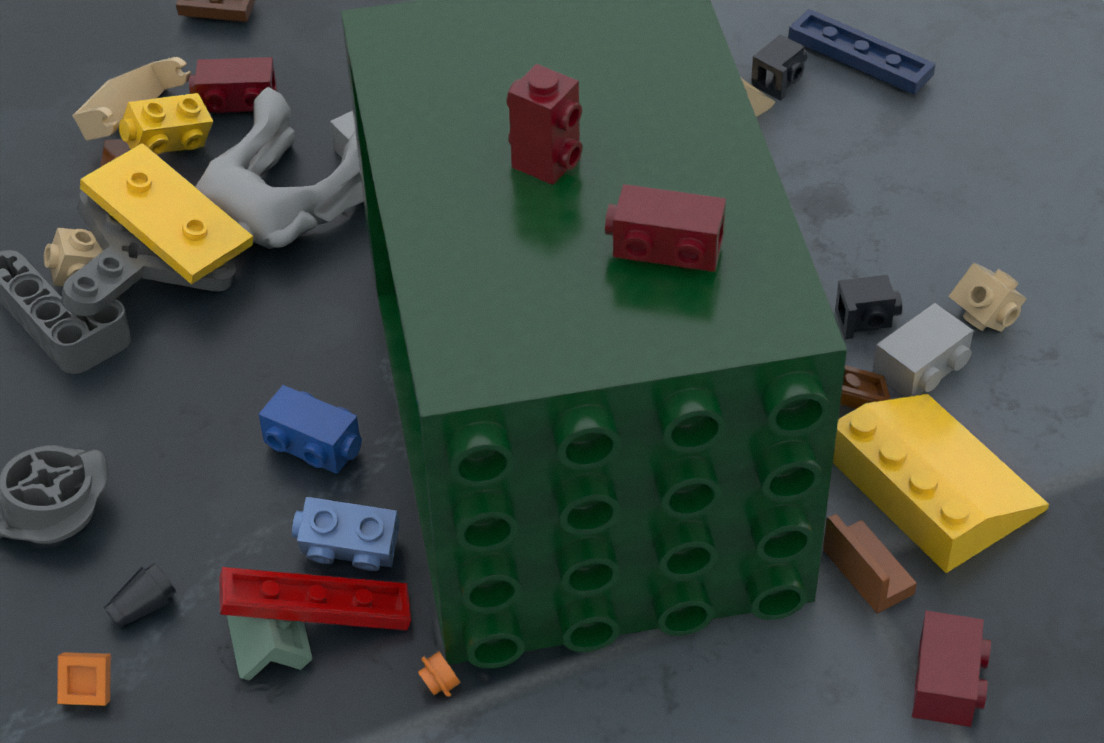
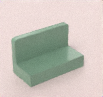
M227 615L238 673L241 679L251 680L270 661L301 670L312 660L304 622Z

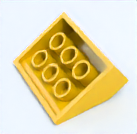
M929 394L866 403L838 419L833 464L945 573H948L1048 510L1049 503Z

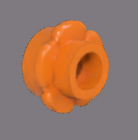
M439 651L428 659L423 656L421 660L425 667L418 671L419 675L433 695L442 690L447 697H450L449 691L461 682Z

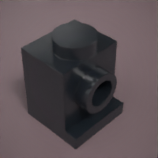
M781 34L753 56L751 85L780 101L784 99L786 88L798 82L804 72L803 63L807 60V52L804 46Z
M888 275L838 281L835 311L844 338L853 339L854 332L890 328L892 327L893 317L902 315L900 292L893 291Z

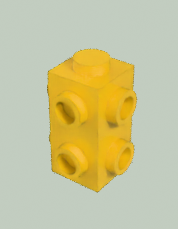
M198 93L128 102L123 118L119 122V133L130 149L143 143L152 152L159 155L164 152L185 149L194 150L204 147L213 120Z

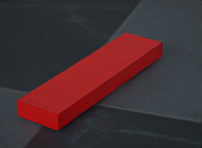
M222 567L219 576L220 615L407 630L411 622L407 583Z

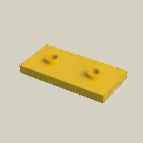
M143 143L80 179V189L191 285L252 246L253 235Z

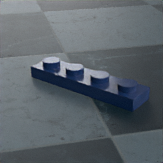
M808 9L789 26L788 39L914 95L934 76L936 63L812 9Z

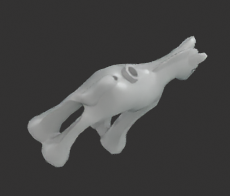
M269 87L265 88L254 100V126L240 143L212 160L194 187L253 235L254 243L267 249H273L292 243L299 235L314 229L317 225L331 222L344 210L363 202L364 199L355 131L344 147L339 167L329 177L319 183L304 187H271L261 179L268 170L277 164L284 152L292 147L297 139L295 131L290 127L288 118L291 116L289 105L282 94Z

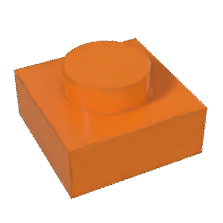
M63 652L58 656L57 704L105 706L110 702L111 654Z

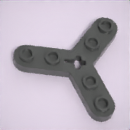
M81 190L77 207L78 212L103 252L65 281L61 302L68 311L82 316L94 315L103 310L141 278L209 291H224L231 287L236 272V267L232 260L224 263L191 285ZM129 254H130V255H135V256H137V257H136V258H131V257H129Z

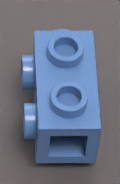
M306 497L303 511L297 510L294 515L292 538H297L301 553L306 554L307 559L311 561L332 564L334 559L352 561V565L356 568L377 571L380 569V566L392 568L400 522L397 510Z

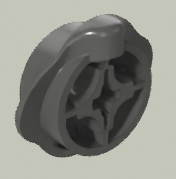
M46 445L24 451L11 459L0 475V539L7 537L39 544H50L65 540L85 528L93 517L95 505L100 494L108 484V465L104 453L98 449L86 451L57 445Z

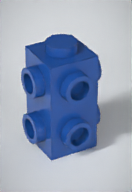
M282 385L258 414L264 443L278 452L285 451L299 457L316 468L322 467L338 474L348 460L351 461L357 456L361 448L362 438L359 433L357 415L352 414L344 407H335L316 399L305 391L299 392Z

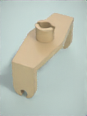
M172 57L146 64L109 79L72 115L85 140L110 136L116 132L128 102L155 99L165 89L182 86L187 83L191 72L184 73L181 68L187 65L186 62L179 57Z

